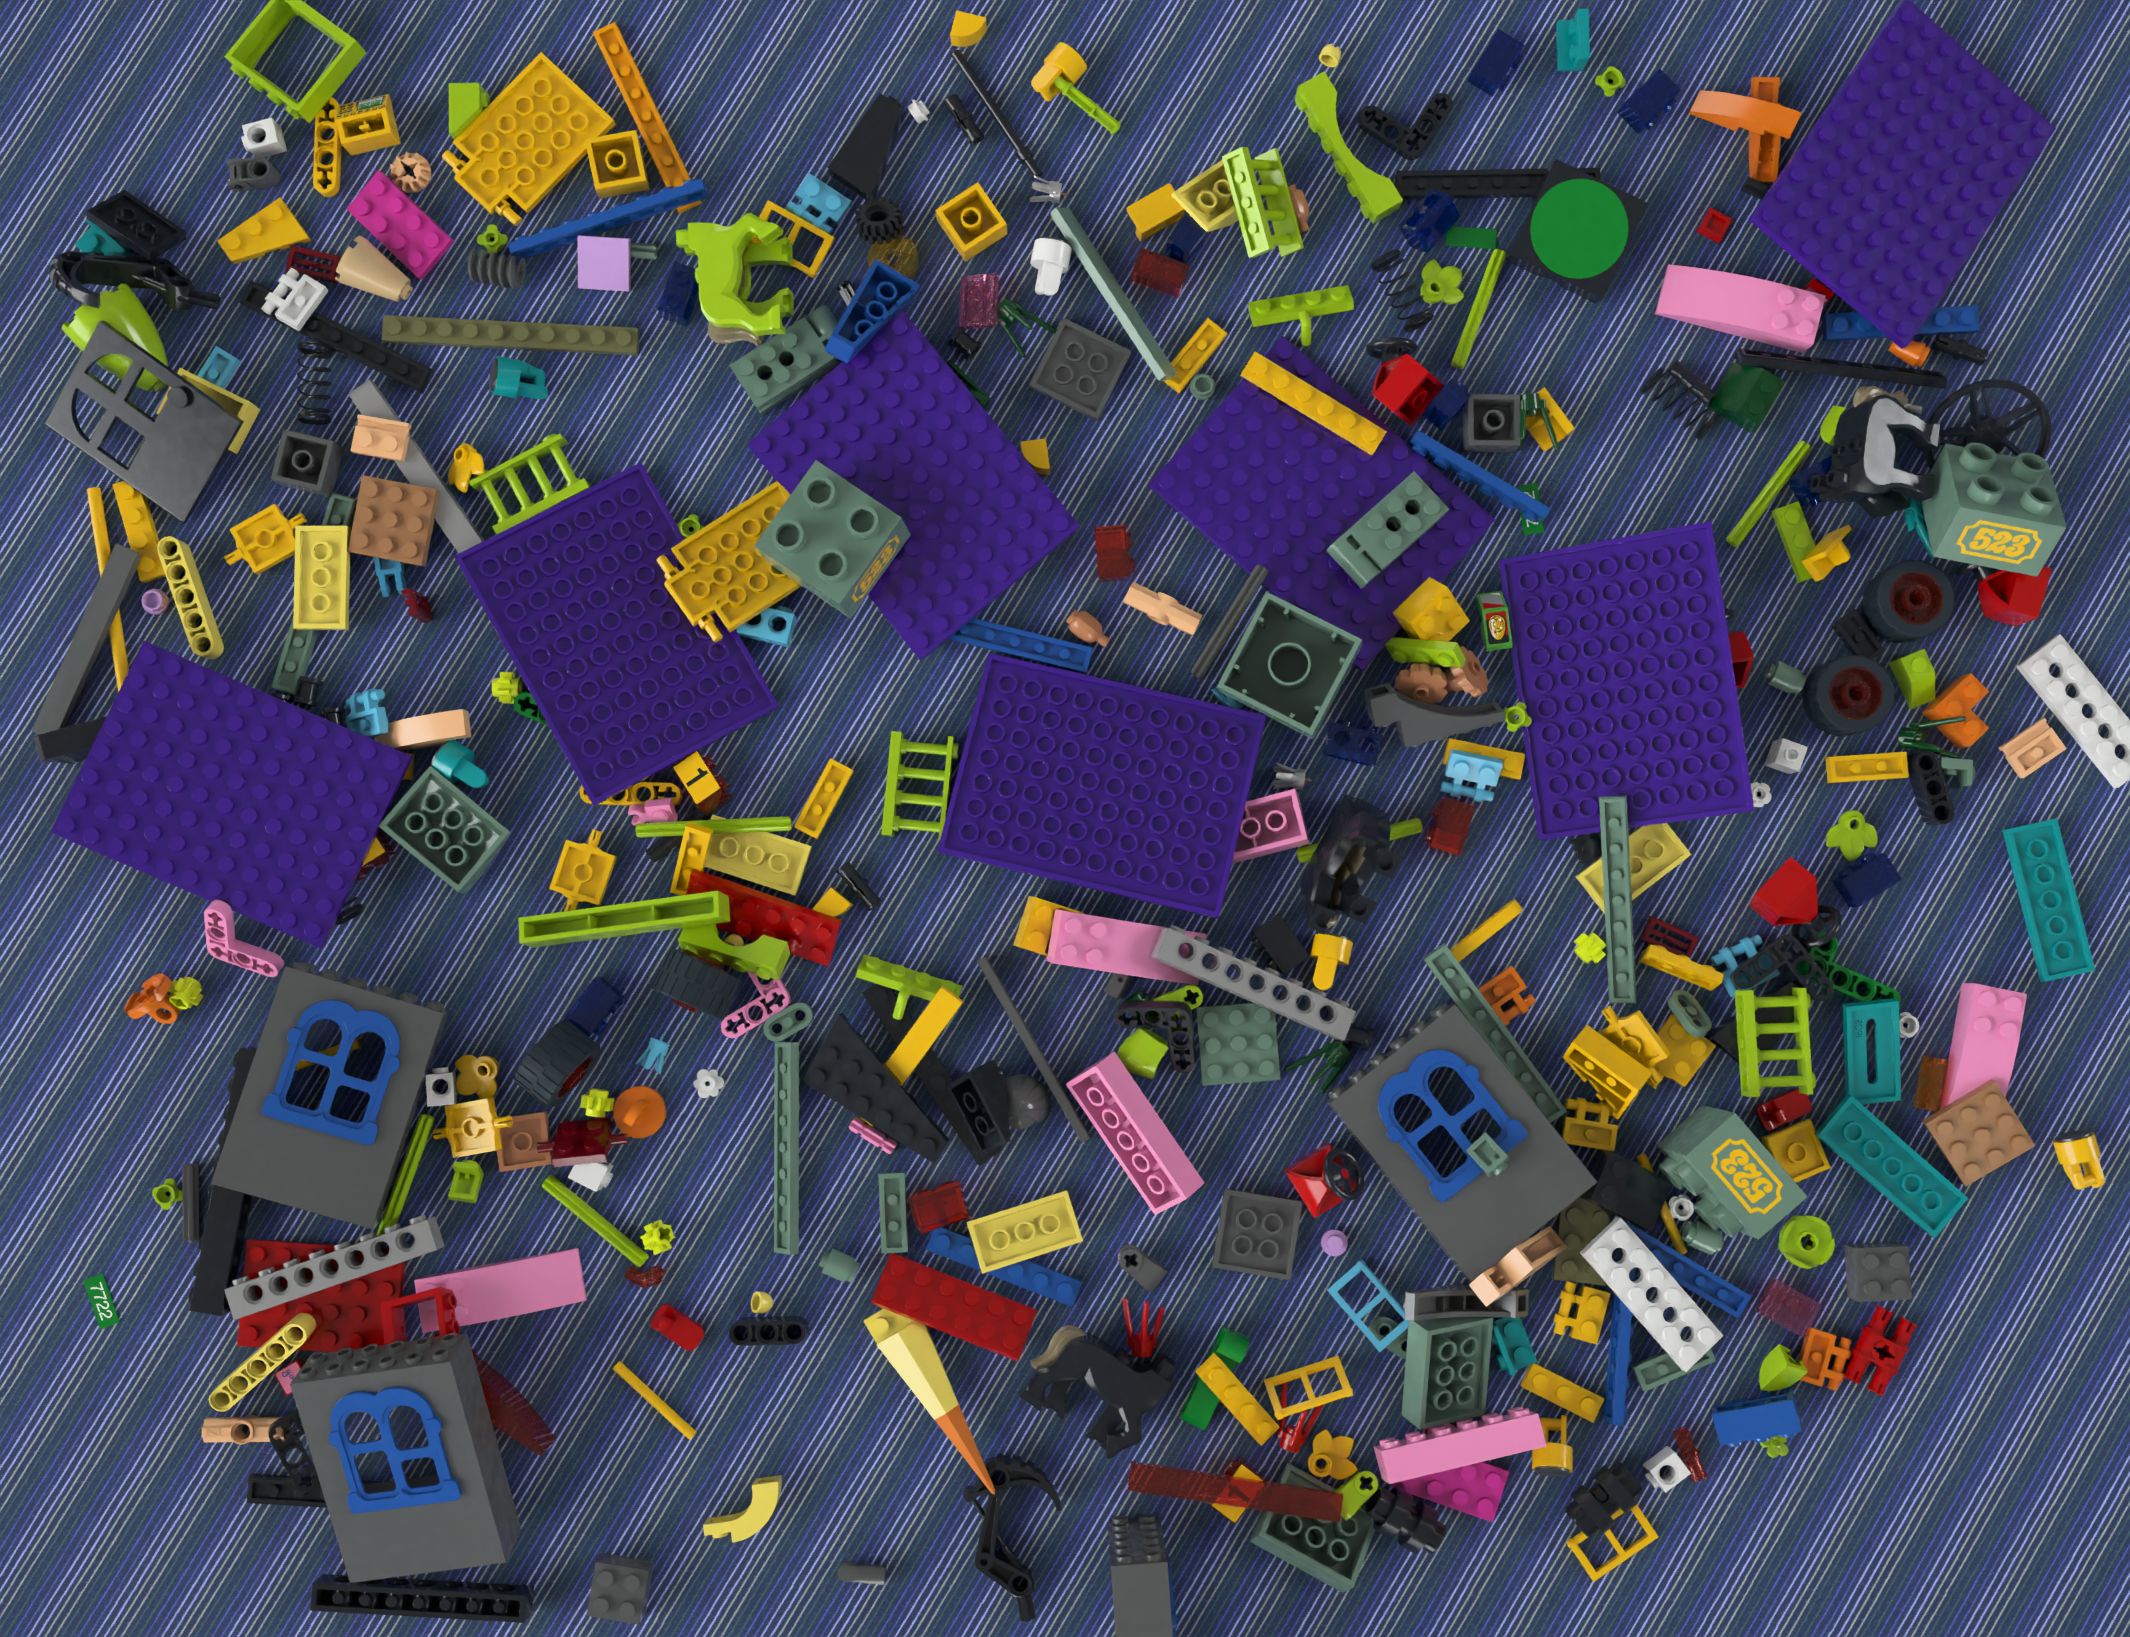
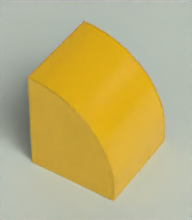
M956 10L950 33L951 45L968 47L979 42L987 30L986 17Z
M1046 438L1020 442L1022 456L1035 472L1049 475L1050 465Z
M830 888L812 910L832 917H838L846 913L853 904L834 888Z

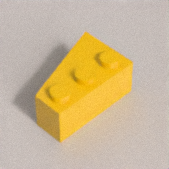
M1588 1025L1573 1040L1563 1055L1564 1060L1584 1082L1588 1080L1598 1091L1596 1096L1600 1101L1605 1099L1614 1110L1612 1114L1617 1120L1630 1106L1653 1074V1072Z

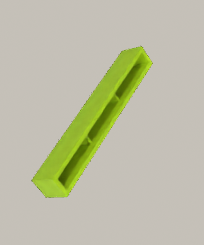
M719 891L520 917L518 918L519 944L536 948L730 922L729 896Z

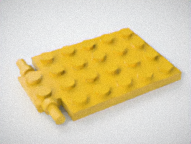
M540 52L453 141V144L470 160L467 163L464 160H459L449 150L443 153L442 158L453 167V172L456 174L454 177L455 181L490 214L493 215L497 212L500 216H505L514 226H518L522 222V218L511 209V204L506 200L510 197L529 214L588 153L585 139L606 135L616 123L614 119Z
M778 481L672 547V553L684 568L681 572L677 567H673L665 555L660 556L656 560L665 572L664 577L667 580L664 586L692 625L699 624L702 630L708 632L714 642L720 641L723 636L715 626L712 614L716 613L727 630L732 632L801 587L796 581L769 564L754 547L790 497L788 491Z

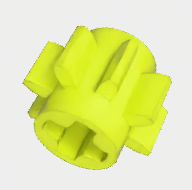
M500 672V678H493L492 695L493 697H499V702L514 704V699L523 691L521 678H516V674L513 672Z
M1593 932L1589 936L1582 933L1574 941L1577 947L1573 951L1586 964L1591 960L1594 963H1598L1606 956L1602 951L1606 944Z
M191 977L179 978L178 981L173 980L169 989L171 1004L179 1009L191 1008L193 1005L197 1006L203 998V995L200 994L202 991L201 984Z
M589 1088V1094H584L581 1097L580 1108H586L585 1115L605 1117L606 1111H613L614 1098H608V1090Z
M658 1220L653 1224L650 1223L644 1226L646 1233L640 1239L643 1240L645 1250H653L654 1255H657L662 1251L665 1252L672 1248L670 1242L675 1236L673 1235L671 1225L663 1224L662 1220Z

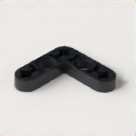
M1445 93L1434 95L1411 129L1373 105L1366 106L1361 110L1358 124L1364 132L1404 159L1416 160L1421 156L1449 116L1453 107V101ZM1441 102H1443L1445 104L1444 109L1442 108L1439 111L1437 117L1432 115L1435 112L1437 104L1439 105ZM1371 114L1374 115V121L1367 123L1366 118ZM1381 121H1384L1380 131H1378V125H1380ZM1423 121H1428L1432 124L1433 130L1425 133L1420 129L1419 124ZM1388 127H1393L1397 130L1398 136L1394 139H1389L1385 136L1384 130ZM1417 136L1420 140L1416 148L1411 152L1408 151V146L1414 142Z
M1792 935L1778 937L1736 967L1730 976L1731 982L1736 988L1741 990L1749 989L1784 964L1800 986L1807 989L1811 999L1825 1001L1834 992L1832 982L1798 939ZM1781 941H1791L1793 944L1790 947L1791 951L1794 954L1800 952L1802 956L1795 958L1790 963L1788 959L1792 958V955L1788 951H1781L1780 948L1783 946ZM1761 955H1768L1772 959L1770 969L1764 970L1759 967L1758 958ZM1804 960L1810 964L1811 970L1808 975L1803 976L1797 972L1796 965L1799 961ZM1752 963L1754 970L1761 975L1757 978L1756 973H1753L1747 978L1748 984L1745 982L1739 983L1737 981L1740 977L1738 972H1748L1752 969L1748 964ZM1817 973L1819 977L1814 978V980L1819 985H1826L1824 989L1825 995H1816L1814 993L1816 990L1815 984L1812 981L1806 984L1805 980L1812 978Z
M1126 1001L1119 1004L1115 1013V1021L1119 1026L1123 1028L1168 1029L1172 1067L1180 1073L1192 1071L1196 1061L1192 1011L1188 1004L1180 1001ZM1154 1010L1159 1013L1160 1018L1150 1019L1146 1012ZM1138 1011H1141V1018H1140V1019H1139V1015H1140V1014H1138ZM1128 1012L1131 1018H1126V1014L1123 1013ZM1175 1012H1180L1181 1016H1183L1181 1024H1178V1015ZM1184 1033L1187 1035L1188 1040L1180 1042L1176 1040L1174 1035ZM1184 1050L1185 1060L1187 1061V1063H1184L1182 1059H1180L1181 1052Z
M295 1409L273 1422L268 1429V1436L295 1487L299 1491L309 1492L317 1486L319 1478L314 1464L299 1439L305 1432L303 1425L298 1422V1409ZM293 1418L294 1424L299 1431L294 1433L293 1428L285 1432L286 1437L284 1439H281L279 1436L274 1438L273 1435L277 1433L276 1428L281 1426L282 1429H286L291 1426L288 1420ZM293 1448L299 1449L302 1453L300 1460L295 1463L288 1462L285 1458L286 1453ZM306 1461L308 1465L303 1466L306 1474L314 1475L310 1478L311 1483L308 1485L305 1482L299 1483L302 1477L298 1469L294 1473L291 1471L301 1467Z

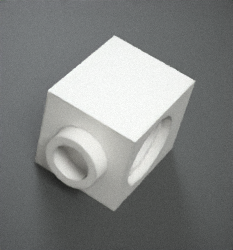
M273 118L242 125L244 136L241 137L246 151H250L255 157L264 158L287 151L282 129ZM262 136H266L264 141L258 143Z
M1784 738L1772 742L1765 766L1787 774L1799 772L1808 747Z
M448 1067L433 1068L431 1074L425 1075L427 1107L457 1103L456 1072H449ZM438 1079H443L448 1083V1090L444 1094L438 1093L435 1090L434 1085Z
M608 1162L574 1165L568 1178L597 1192L602 1187L606 1188L613 1177V1174L610 1173L613 1165Z
M1668 1446L1643 1464L1648 1472L1645 1474V1477L1654 1488L1659 1486L1665 1493L1691 1474L1678 1455ZM1665 1465H1669V1472L1665 1476H1660V1469Z

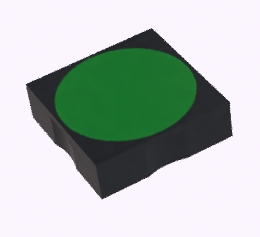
M1555 159L1548 166L1534 195L1530 212L1519 227L1507 252L1505 261L1534 275L1551 279L1562 288L1593 303H1597L1604 298L1648 203Z

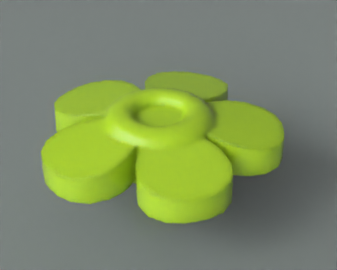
M1781 1435L1770 1437V1440L1760 1443L1762 1447H1768L1767 1454L1772 1458H1776L1778 1455L1785 1456L1788 1453V1447L1784 1444L1787 1438H1782Z

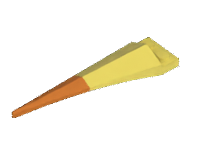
M884 1308L864 1319V1323L879 1349L985 1486L995 1495L994 1485L967 1425L928 1327Z

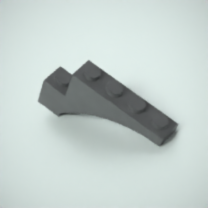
M1389 682L1364 689L1368 716L1374 726L1386 727L1396 722L1398 737L1405 748L1418 747L1422 743L1432 740H1444L1447 736L1458 733L1466 734L1473 729L1492 727L1498 722L1505 721L1504 711L1496 701L1470 706H1443L1410 698L1395 691Z
M1458 1283L1406 1292L1403 1302L1405 1320L1419 1321L1451 1317L1528 1316L1529 1289L1514 1287L1487 1307L1471 1289L1469 1284Z

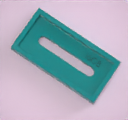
M1891 998L1842 1004L1845 1096L1847 1094L1852 1095L1862 1105L1901 1101L1899 1001ZM1869 1019H1874L1876 1078L1873 1082L1869 1083L1867 1080L1866 1022Z

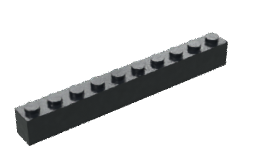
M239 1048V1051L234 1056L233 1066L235 1072L228 1086L230 1098L229 1104L226 1105L223 1113L225 1125L218 1139L220 1151L219 1156L214 1161V1171L220 1159L257 1048ZM211 1184L208 1196L211 1198L210 1204L203 1218V1222L206 1224L205 1230L198 1245L199 1250H201L200 1257L193 1271L196 1278L194 1287L190 1290L188 1300L191 1303L189 1311L222 1316L231 1312L225 1289L234 1286L232 1281L236 1280L238 1276L253 1195Z

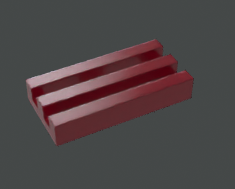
M291 246L285 270L288 272L290 268H293L301 276L305 274L310 278L338 284V281L335 280V277L339 274L336 272V269L342 257ZM298 254L333 262V266L295 258V256ZM293 264L329 271L331 274L294 267Z
M411 588L401 590L402 595L408 598L404 600L405 605L412 608L407 610L409 616L423 623L433 621L434 618L426 596Z
M1649 916L1648 923L1644 927V932L1639 940L1649 945L1663 946L1671 953L1691 958L1699 937L1653 916ZM1654 924L1690 940V944L1688 945L1653 929ZM1649 935H1655L1687 951L1682 953L1650 938Z

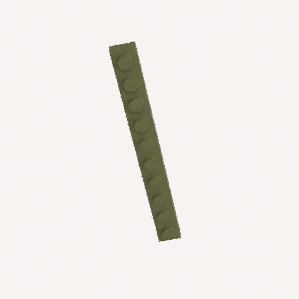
M383 315L382 341L384 343L634 356L639 354L640 330L633 327Z

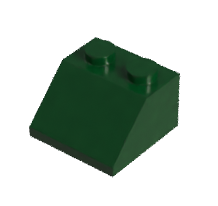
M1732 363L1716 389L1715 396L1706 407H1712L1713 412L1719 413L1725 419L1751 433L1763 422L1785 381L1765 369Z

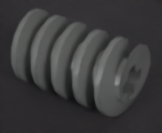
M472 248L468 257V273L473 282L478 283L481 281L483 284L491 283L494 286L501 285L505 288L511 287L518 290L525 279L526 261L524 258H521L519 264H517L516 256H511L509 262H507L505 254H501L498 261L495 252H492L489 259H487V252L484 250L477 257V250Z

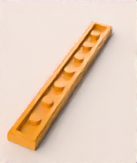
M616 22L594 31V37L665 186L675 188L683 185L690 177ZM699 200L676 209L681 214L702 204V202Z

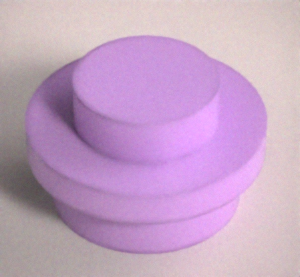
M150 589L144 593L141 602L146 612L159 615L168 608L169 598L162 590Z
M1336 1229L1328 1230L1321 1239L1322 1249L1330 1256L1343 1254L1348 1245L1344 1233Z

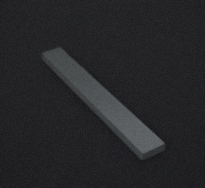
M115 544L32 732L39 735L66 727L142 558V554L121 544Z
M986 956L977 960V963L1081 1143L1090 1139L1089 1132L991 962Z

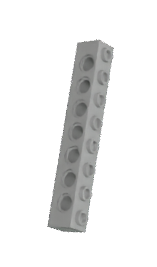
M1174 925L1171 926V929L1162 928L1150 956L1151 958L1331 1038L1345 1040L1356 1011L1348 1008L1349 1003L1337 998L1331 1001L1325 998V992L1312 988L1311 991L1302 988L1303 983L1296 979L1288 978V981L1279 977L1280 973L1271 968L1265 967V970L1255 967L1257 962L1246 957H1242L1241 960L1232 956L1234 952L1219 946L1217 950L1210 947V941L1195 936L1192 939L1185 935L1186 931ZM1183 943L1189 948V953L1185 958L1179 954V947ZM1206 954L1212 957V965L1209 968L1204 967L1202 962ZM1230 964L1236 969V974L1232 979L1226 974V969ZM1253 975H1256L1259 979V985L1255 989L1250 986V978ZM1277 985L1282 989V995L1279 999H1276L1273 995V990ZM1303 996L1305 1006L1300 1010L1296 1002L1298 997ZM1323 1006L1328 1009V1016L1325 1020L1320 1017V1010Z
M425 1214L410 1219V1225L402 1228L400 1223L384 1228L385 1234L376 1236L375 1232L359 1237L360 1242L353 1245L350 1244V1241L333 1246L335 1251L327 1254L324 1249L308 1255L310 1260L300 1262L299 1258L283 1263L284 1269L275 1271L274 1267L259 1271V1277L250 1280L249 1275L233 1280L234 1286L225 1289L233 1319L236 1320L444 1247L435 1216L426 1219ZM407 1233H411L414 1236L415 1242L413 1246L406 1242L405 1237ZM382 1241L389 1245L388 1254H384L381 1251L380 1245ZM357 1250L361 1251L364 1255L363 1263L356 1260L355 1253ZM331 1259L338 1262L339 1269L337 1272L332 1270L330 1266ZM306 1268H309V1269L312 1270V1272H313V1279H312V1280H309V1279L306 1277V1275H305V1270H306ZM281 1276L288 1281L287 1289L283 1288L280 1284ZM256 1285L263 1291L261 1298L255 1293Z

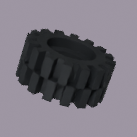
M881 197L880 201H877V198H872L873 202L870 203L866 200L864 201L865 206L862 204L858 206L859 210H856L855 218L859 236L865 242L869 240L870 244H874L875 241H878V245H880L882 241L886 240L887 243H890L891 238L896 240L898 234H902L904 225L901 208L897 202L893 203V200L890 198L886 201L885 197Z

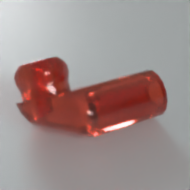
M630 1266L624 1277L642 1288H647L661 1283L665 1272L659 1266H653L651 1271L644 1273Z

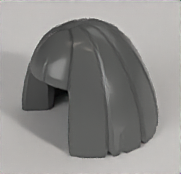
M1024 1074L1004 1078L1007 1090L1009 1126L1013 1129L1023 1130L1032 1126L1035 1122H1043L1049 1113L1051 1102L1048 1090L1044 1084L1039 1083V1080L1035 1077L1025 1076Z

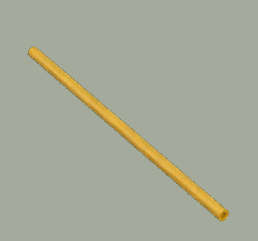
M92 487L87 489L101 577L111 551L101 488ZM118 609L109 629L118 692L129 672L120 609Z

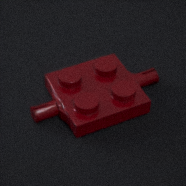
M611 1118L558 1123L557 1133L553 1141L537 1142V1152H553L552 1163L554 1167L607 1162L608 1152L613 1145L628 1144V1134L612 1135Z

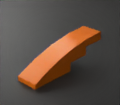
M1780 77L1751 78L1750 97L1781 105V103H1778ZM1749 131V174L1751 178L1760 182H1775L1778 175L1781 136L1765 131L1763 135Z
M1700 90L1689 114L1736 132L1741 127L1760 135L1768 131L1790 139L1802 112L1752 97Z

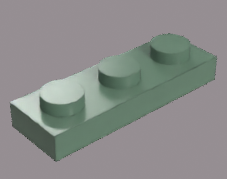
M905 1172L879 1173L881 1253L908 1252Z
M1710 1348L1685 1372L1680 1369L1666 1351H1663L1631 1365V1368L1641 1390L1646 1392L1713 1363L1716 1359Z

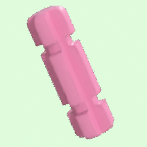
M858 1117L852 1120L849 1125L851 1131L856 1134L860 1133L862 1138L873 1145L881 1146V1150L886 1153H893L897 1146V1141L890 1137L886 1138V1134L869 1124H864L865 1121Z

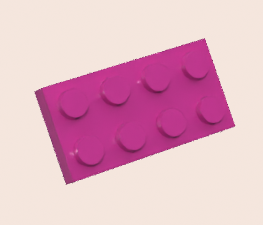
M379 170L347 208L366 229L413 274L422 280L455 242L396 184Z
M1484 1461L1392 1483L1391 1486L1392 1488L1398 1486L1409 1494L1493 1522L1509 1471L1506 1468Z

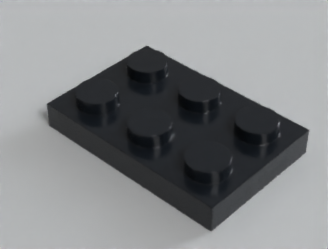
M126 190L87 210L86 219L148 261L186 240L185 230Z

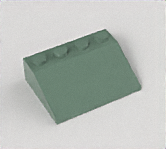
M432 766L423 773L378 825L453 889L462 894H467L481 878L511 833Z
M1493 1317L1409 1320L1402 1416L1418 1429H1426L1485 1415Z
M1287 1463L1258 1518L1249 1541L1342 1593L1354 1588L1375 1532L1373 1527L1374 1519L1366 1515V1505L1363 1504L1351 1518L1345 1520L1327 1500L1337 1489Z

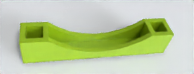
M1325 71L1298 86L1295 96L1296 105L1300 111H1304L1308 116V124L1314 133L1317 132L1322 139L1321 145L1327 154H1331L1335 161L1336 171L1340 176L1343 175L1345 177L1350 194L1359 200L1361 204L1360 209L1364 217L1370 218L1371 222L1375 224L1399 210L1403 199L1390 178L1379 175L1365 167L1346 146L1336 119L1337 91Z

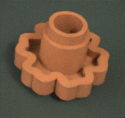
M1461 646L1460 648L1466 661L1463 667L1450 666V668L1445 670L1447 688L1450 693L1464 690L1465 693H1470L1475 698L1488 691L1486 685L1489 682L1485 670L1480 666L1479 659L1471 650L1467 651L1464 646Z
M1413 663L1409 670H1401L1399 672V675L1395 678V688L1397 692L1419 701L1431 704L1433 702H1442L1448 693L1447 676L1438 667L1432 668L1430 664Z

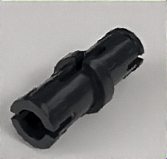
M957 94L947 97L943 104L955 119V126L962 130L971 146L980 143L984 139V134L981 133L974 122L973 114L966 110Z
M1938 333L1934 340L1939 342L1932 343V349L1953 355L1952 358L1956 360L1962 358L1979 366H1982L1986 359L1981 357H1987L1989 353L1986 349L1968 344V341L1964 339L1958 341L1941 333Z
M1679 360L1667 370L1676 381H1680L1684 391L1690 389L1691 394L1697 399L1701 398L1703 405H1706L1715 396L1716 392L1712 391L1699 379L1700 375L1697 373L1694 375ZM1682 375H1685L1691 382H1693L1697 387H1699L1700 391L1696 389L1690 382H1688Z
M849 861L836 871L851 888L850 892L853 895L856 894L869 911L882 902L867 884L869 881L866 878H862Z

